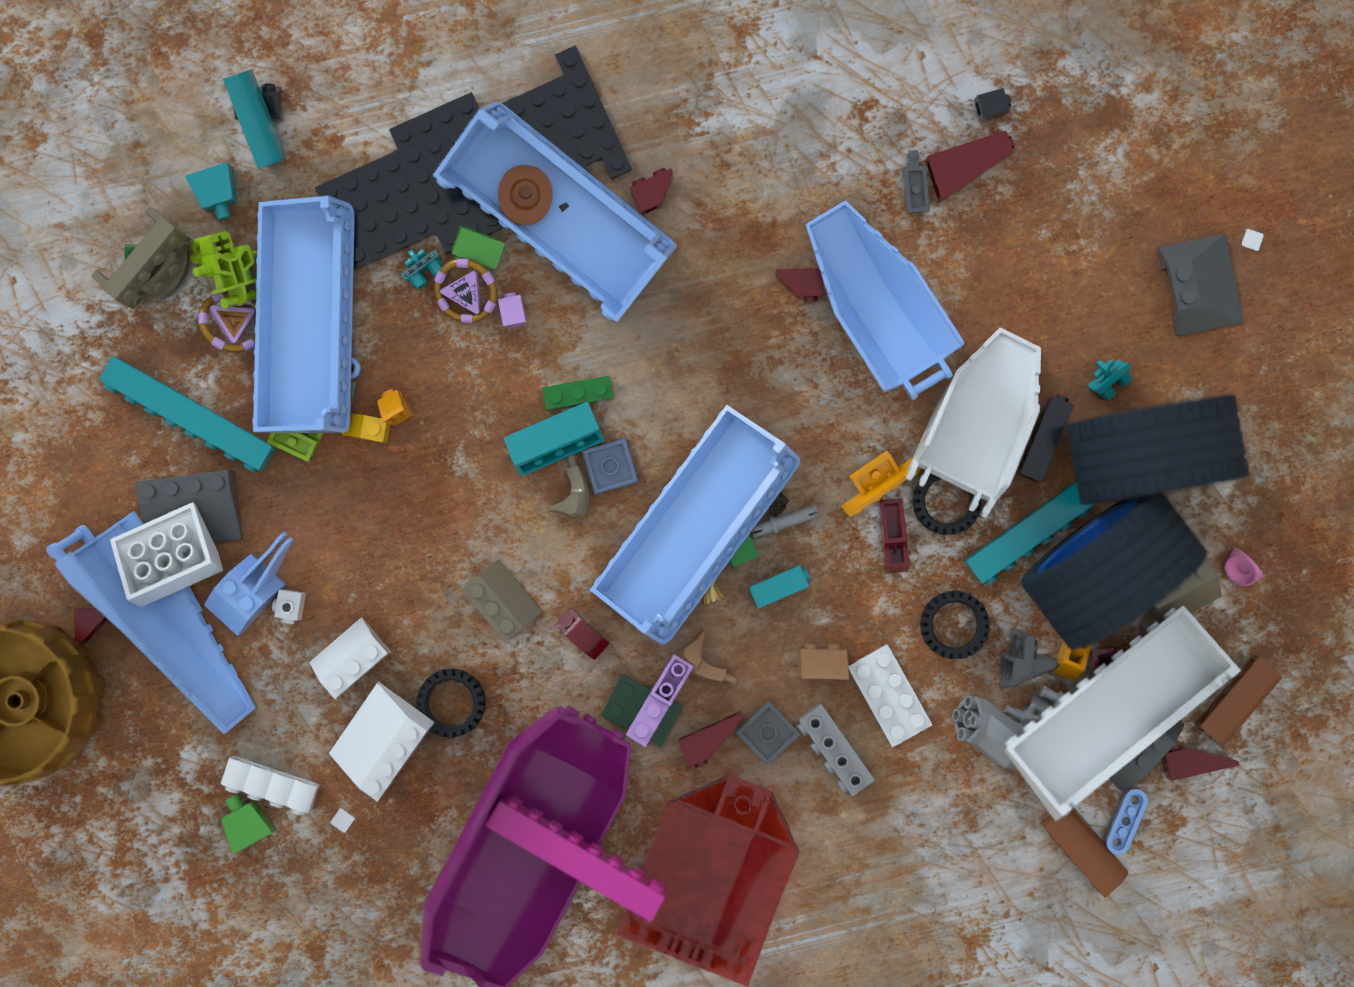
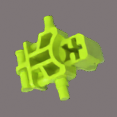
M227 231L204 236L192 241L190 244L192 253L189 258L192 263H200L201 265L193 269V274L196 277L205 275V277L213 278L216 290L211 291L212 294L228 291L229 297H224L220 300L222 308L228 309L234 305L241 306L246 304L247 301L256 300V290L250 289L246 292L245 285L254 283L257 278L252 279L249 269L255 263L257 250L251 251L250 246L247 244L234 248L230 234Z

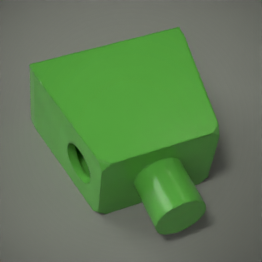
M238 794L225 800L231 813L221 818L233 854L277 830L255 800L243 805Z

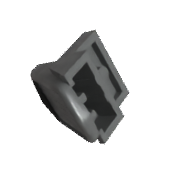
M1012 629L1010 652L1001 651L999 687H1014L1056 668L1058 660L1045 654H1034L1037 651L1035 636L1020 629Z

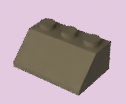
M1206 557L1202 565L1190 578L1150 609L1159 624L1166 620L1164 615L1173 607L1178 610L1184 606L1192 613L1222 597L1218 575L1208 557Z
M499 559L461 589L505 643L543 612Z

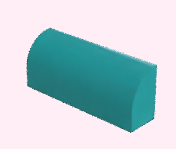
M253 69L224 78L225 87L257 168L259 169L285 159V152Z
M588 401L504 437L509 454L520 477L605 441Z

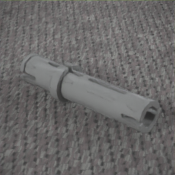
M813 504L812 506L775 518L774 516L768 517L769 520L756 524L751 532L752 536L756 539L770 533L777 534L779 530L819 518L817 507Z

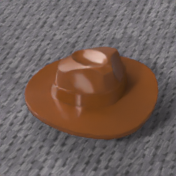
M519 165L509 169L502 177L498 188L500 207L506 217L514 223L531 225L539 222L549 211L552 202V186L546 174L539 168L530 165Z

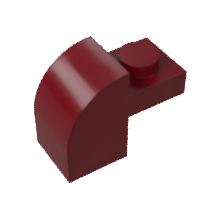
M572 608L556 624L574 645L593 660H596L610 644Z

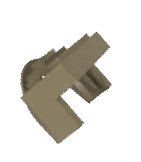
M152 206L146 209L145 214L156 222L155 225L109 279L99 270H96L91 275L113 299L132 309L141 303L153 302L169 294L182 279L188 262L187 248L191 238ZM163 262L158 272L150 278V272L154 267Z

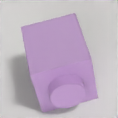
M515 292L502 295L503 298L498 299L503 327L508 329L527 325L521 295H516Z

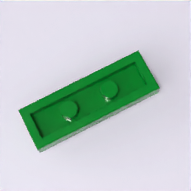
M610 376L542 387L546 410L576 406L587 401L588 403L614 399Z

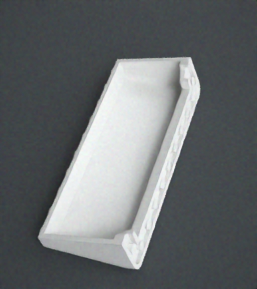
M1184 606L1178 610L1173 607L1164 615L1165 621L1161 624L1157 621L1146 629L1148 634L1145 637L1137 636L1129 643L1130 649L1126 652L1121 649L1112 656L1111 659L1114 662L1109 666H1106L1105 663L1094 671L1096 674L1094 678L1089 680L1086 677L1076 685L1079 690L1074 694L1068 692L1058 700L1061 703L1058 707L1054 709L1050 706L1040 714L1043 719L1038 723H1035L1034 720L1023 728L1025 732L1019 738L1014 735L1004 743L1007 746L1004 751L1055 821L1067 814L1085 797L1241 671Z

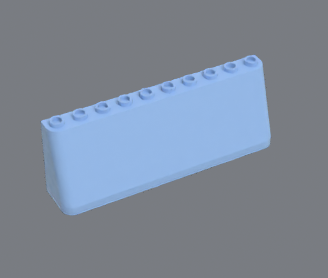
M330 196L259 202L257 213L258 248L256 258L257 290L255 304V371L253 374V432L345 433L350 427L354 262L353 207L347 202Z
M726 405L718 414L711 427L706 430L697 446L691 450L689 457L683 465L677 469L669 484L663 488L657 500L649 507L643 519L637 523L629 538L623 542L615 557L609 561L606 569L595 580L590 591L644 634L660 644L668 643L798 469L800 457L785 443Z

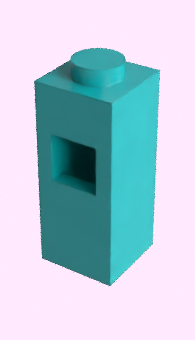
M798 565L749 586V590L759 609L809 587L808 581L811 579L806 568L801 569V566Z

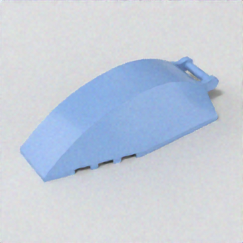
M843 201L807 223L806 229L834 315L883 392L903 385L909 397L914 400L918 398L919 393L942 379L951 378L953 376L944 359L964 345V341L916 266L904 258L894 245L889 244L878 230L873 229L866 222V219L847 201ZM938 365L940 368L938 372L912 387L909 382L910 380Z

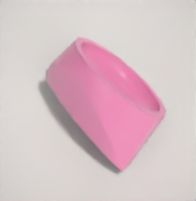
M1233 547L1225 562L1224 569L1226 575L1231 581L1241 586L1254 584L1263 577L1261 569L1246 553Z

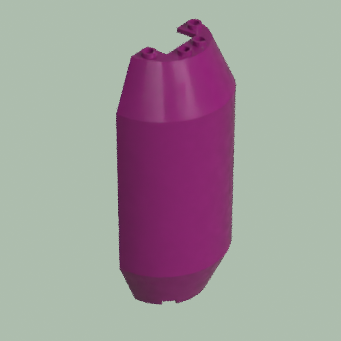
M559 705V707L555 706L508 742L423 903L420 966L423 971L443 977L447 970L472 978L479 987H509L543 955L581 881L486 827V824L498 802L506 796L510 798L512 795L522 800V805L526 808L531 809L533 807L543 813L542 817L549 821L554 819L564 825L563 829L569 833L575 831L584 837L583 841L591 845L593 842L601 845L626 797L632 744L624 740L626 735L615 729L611 732L596 723L597 719L586 713L584 716L578 715V710L568 705L566 708Z

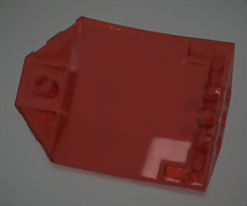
M729 774L669 801L642 868L645 872V877L651 880L656 878L666 884L664 888L668 889V892L652 922L627 909L617 936L748 987L776 909L800 853L773 791Z

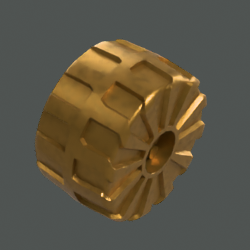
M26 619L0 620V787L33 782L47 777L68 765L83 753L82 747L89 736L98 731L103 716L99 714L100 700L105 694L103 676L97 675L92 664V653L85 644L73 641L61 627L51 623ZM15 695L21 698L20 706L15 704Z

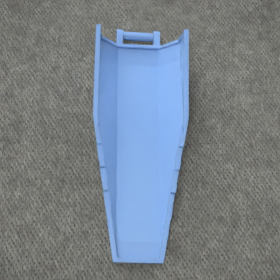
M135 511L128 514L96 538L85 525H80L71 535L58 543H52L47 546L48 555L55 558L57 562L54 564L67 582L121 630L223 734L228 732L256 708L242 681L238 678L233 665L228 664L222 653L224 648L221 643L218 644L212 634V626L204 620L201 614L203 610L190 586L141 608L127 601L110 539L144 524ZM79 540L85 542V545L67 555L63 551Z

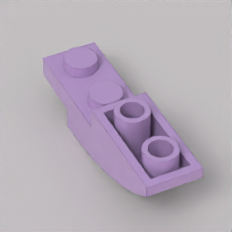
M676 655L672 656L625 734L628 738L646 747L694 667L693 665Z

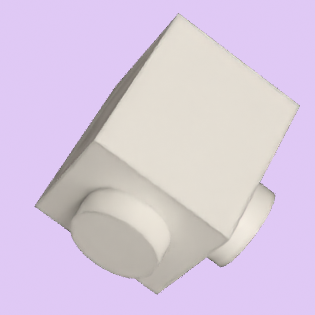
M279 589L278 596L274 598L272 604V611L275 612L274 617L281 618L280 622L294 624L295 620H302L306 593Z

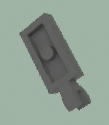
M912 150L907 153L909 167H903L902 169L906 214L929 213L926 166H919L918 150Z

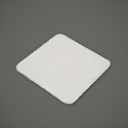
M1247 229L1241 245L1258 251L1264 235Z
M340 808L330 823L345 833L355 818Z

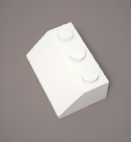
M361 617L309 663L320 683L336 699L392 651Z

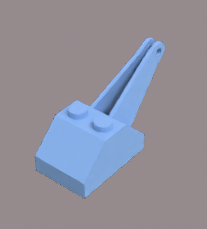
M285 531L279 535L260 558L255 554H250L230 570L212 590L204 604L237 636H241L274 598L278 596V590L284 589L287 586L276 574L290 545L294 541L292 537L282 544L268 566L264 564L287 537L288 533Z

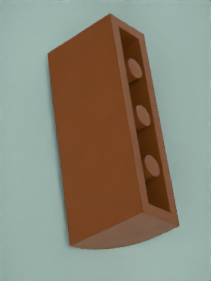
M1251 656L1240 669L1241 671L1234 676L1194 723L1197 728L1221 748H1224L1282 679V676L1260 656Z
M1074 807L1057 821L1049 815L1040 823L1103 897L1106 898L1127 877V868L1115 854L1108 850L1104 841Z

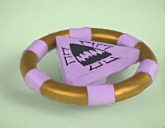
M460 258L451 260L439 269L434 279L433 289L436 302L441 310L455 321L476 323L484 320L493 312L497 304L498 289L494 277L486 267L474 260ZM452 269H473L470 273L442 288V283L447 273ZM478 273L481 274L489 288V299L482 311L480 310ZM443 295L475 314L456 312L449 306Z

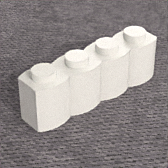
M237 756L229 757L221 781V785L226 786L225 790L229 792L239 793V791H243L248 794L247 797L260 801L263 798L270 801L269 805L282 808L284 805L291 808L292 813L304 815L312 811L320 784L310 780L299 778Z

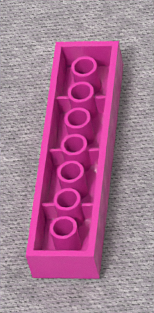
M511 795L510 798L506 796L498 802L486 827L652 922L668 892V889L664 888L665 883L656 878L651 880L645 877V872L638 867L633 866L630 868L624 864L625 861L617 855H607L603 852L604 848L593 842L591 845L583 841L584 837L575 831L569 833L563 829V824L554 819H551V821L542 817L543 813L536 808H526L522 805L523 801Z

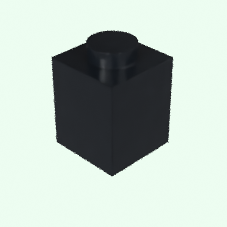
M1004 88L976 96L974 105L979 122L1005 116L1009 112L1011 99L1009 94H1005Z

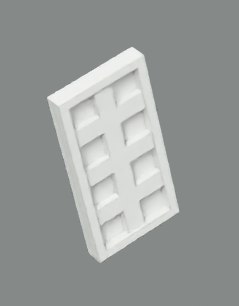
M888 644L848 665V670L892 747L932 726L930 719Z

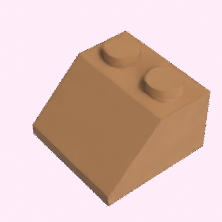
M804 644V648H799V676L802 679H849L847 650L841 649V644H827V648H818V644Z

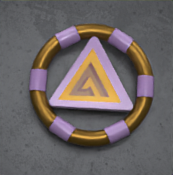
M228 291L216 293L207 298L198 314V325L205 339L214 347L226 352L239 353L254 348L255 335L241 344L235 343L254 313L256 315V301L250 300L246 302L245 305L250 308L229 307L224 309L222 306L212 305L220 302L221 298H228ZM208 311L211 312L222 333L225 334L231 344L212 334L208 327Z

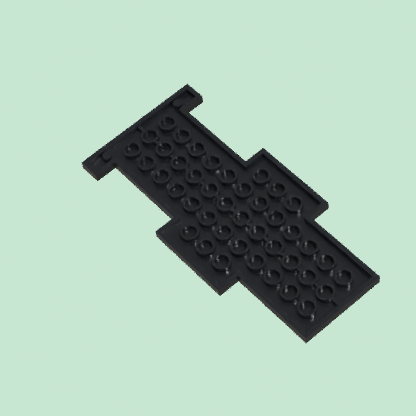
M576 45L555 54L564 74L563 76L502 103L552 144H556L567 136L586 166L602 159L611 180L632 171L631 165ZM472 92L390 128L389 131L398 148L397 151L315 187L319 197L330 196L347 202L353 207V271L435 234L445 254H448L452 250L460 225L486 235L505 228L498 222L499 219L484 212L477 201L465 197L459 187L445 189L437 183V179L433 176L479 111V106Z

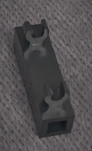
M1056 395V397L1052 396L1047 399L1016 474L1036 483L1042 482L1074 407L1073 404L1068 403V398Z

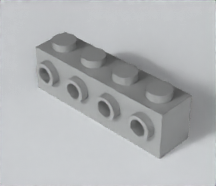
M820 702L798 717L800 724L797 725L805 737L809 735L814 742L810 745L818 756L820 754L824 755L827 760L824 765L831 775L834 773L838 775L840 780L837 783L844 793L849 791L854 796L875 781Z

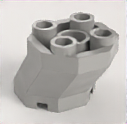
M967 695L952 713V720L955 722L958 740L970 743L993 763L1014 769L1016 766L1004 751L1007 748L1004 743L1014 735L1019 738L1025 733L1023 723L1013 721L988 700Z

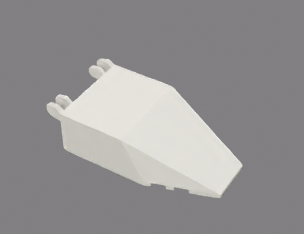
M999 328L960 366L933 410L909 465L906 479L911 481L916 474L917 467L925 470L919 480V485L922 487L925 485L930 473L975 495L969 507L970 511L973 512L977 508L980 498L986 500L987 503L981 516L986 518L996 501L1010 486L1040 412L1038 394L1040 393L1041 347Z

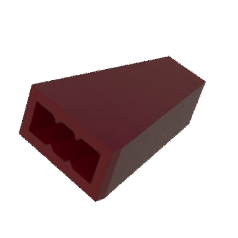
M1002 131L926 157L925 163L938 203L944 202L1010 157L1015 146L1012 137L1008 136L1007 131Z

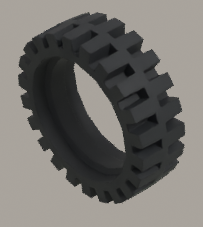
M930 473L923 487L918 482L913 492V510L918 521L928 530L941 535L957 534L968 529L979 517L980 509L982 508V498H980L977 508L972 512L969 510V507L975 495L967 491L969 507L966 514L960 520L947 524L936 521L929 515L925 507V496L928 488L941 478Z
M948 591L933 597L924 607L925 609L921 614L920 621L921 635L928 647L936 654L948 659H964L974 655L983 647L984 642L986 643L990 632V619L984 605L974 596L961 591ZM954 602L962 603L969 607L976 616L977 621L976 633L972 640L964 646L956 648L945 646L939 642L934 634L932 625L934 615L939 608Z
M444 669L432 674L422 684L416 698V709L435 722L430 729V732L448 738L459 737L473 730L482 719L486 705L485 693L480 682L468 672L459 669ZM454 680L464 684L470 690L473 696V709L466 721L458 725L448 726L440 723L433 717L429 709V698L432 690L438 684Z

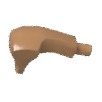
M701 630L691 642L682 647L676 656L694 666L690 672L691 675L705 680L725 681L735 685L737 681L736 676L727 673L726 669L710 666L703 660L702 646L706 636L705 631Z

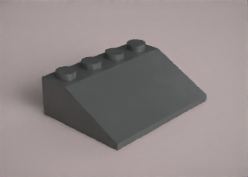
M222 470L136 482L138 504L144 524L194 502L213 542L243 539L235 471Z

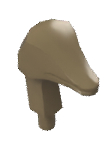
M573 454L566 457L568 463L566 471L571 482L570 495L563 501L548 506V511L565 514L573 518H583L588 513L590 494L582 468L577 465L576 456Z

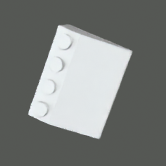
M194 502L110 539L127 601L140 608L224 571L216 546Z
M378 682L329 754L359 789L378 802L435 722Z

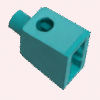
M225 162L185 176L203 210L206 212L215 211L218 221L231 218L228 206L236 204L238 199L234 171L230 164Z

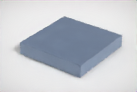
M626 438L582 451L595 495L639 482Z

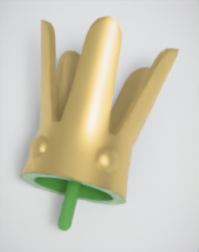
M716 580L702 597L703 606L705 603L708 605L710 599L712 602H715L716 598L718 600L726 599Z

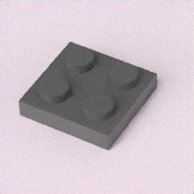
M768 700L736 731V734L768 766L800 735V732Z

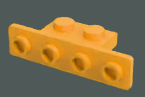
M885 451L851 474L849 477L859 494L841 506L843 511L849 517L858 515L865 507L879 501L889 491L898 488L902 482L907 480L906 475L912 458L898 467L891 454ZM917 467L915 476L919 474L921 468Z

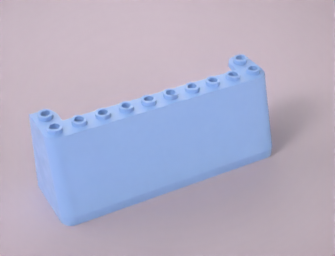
M497 101L479 109L433 174L440 186L445 189L459 187L465 197L477 201L484 212L493 214L499 219L498 222L503 227L510 228L517 233L516 236L519 240L532 245L539 256L547 257L553 262L552 265L558 271L566 272L571 276L570 279L573 283L586 288L593 299L601 300L603 302L601 304L602 314L609 320L614 319L617 322L677 247L670 237L508 107ZM519 165H530L539 168L546 174L552 186V202L549 211L543 219L531 225H520L508 219L503 213L498 200V188L502 177L509 169ZM567 202L569 207L562 212L559 206Z

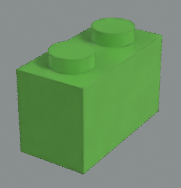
M460 225L451 252L456 255L455 259H471L482 264L488 270L490 268L496 269L505 242Z

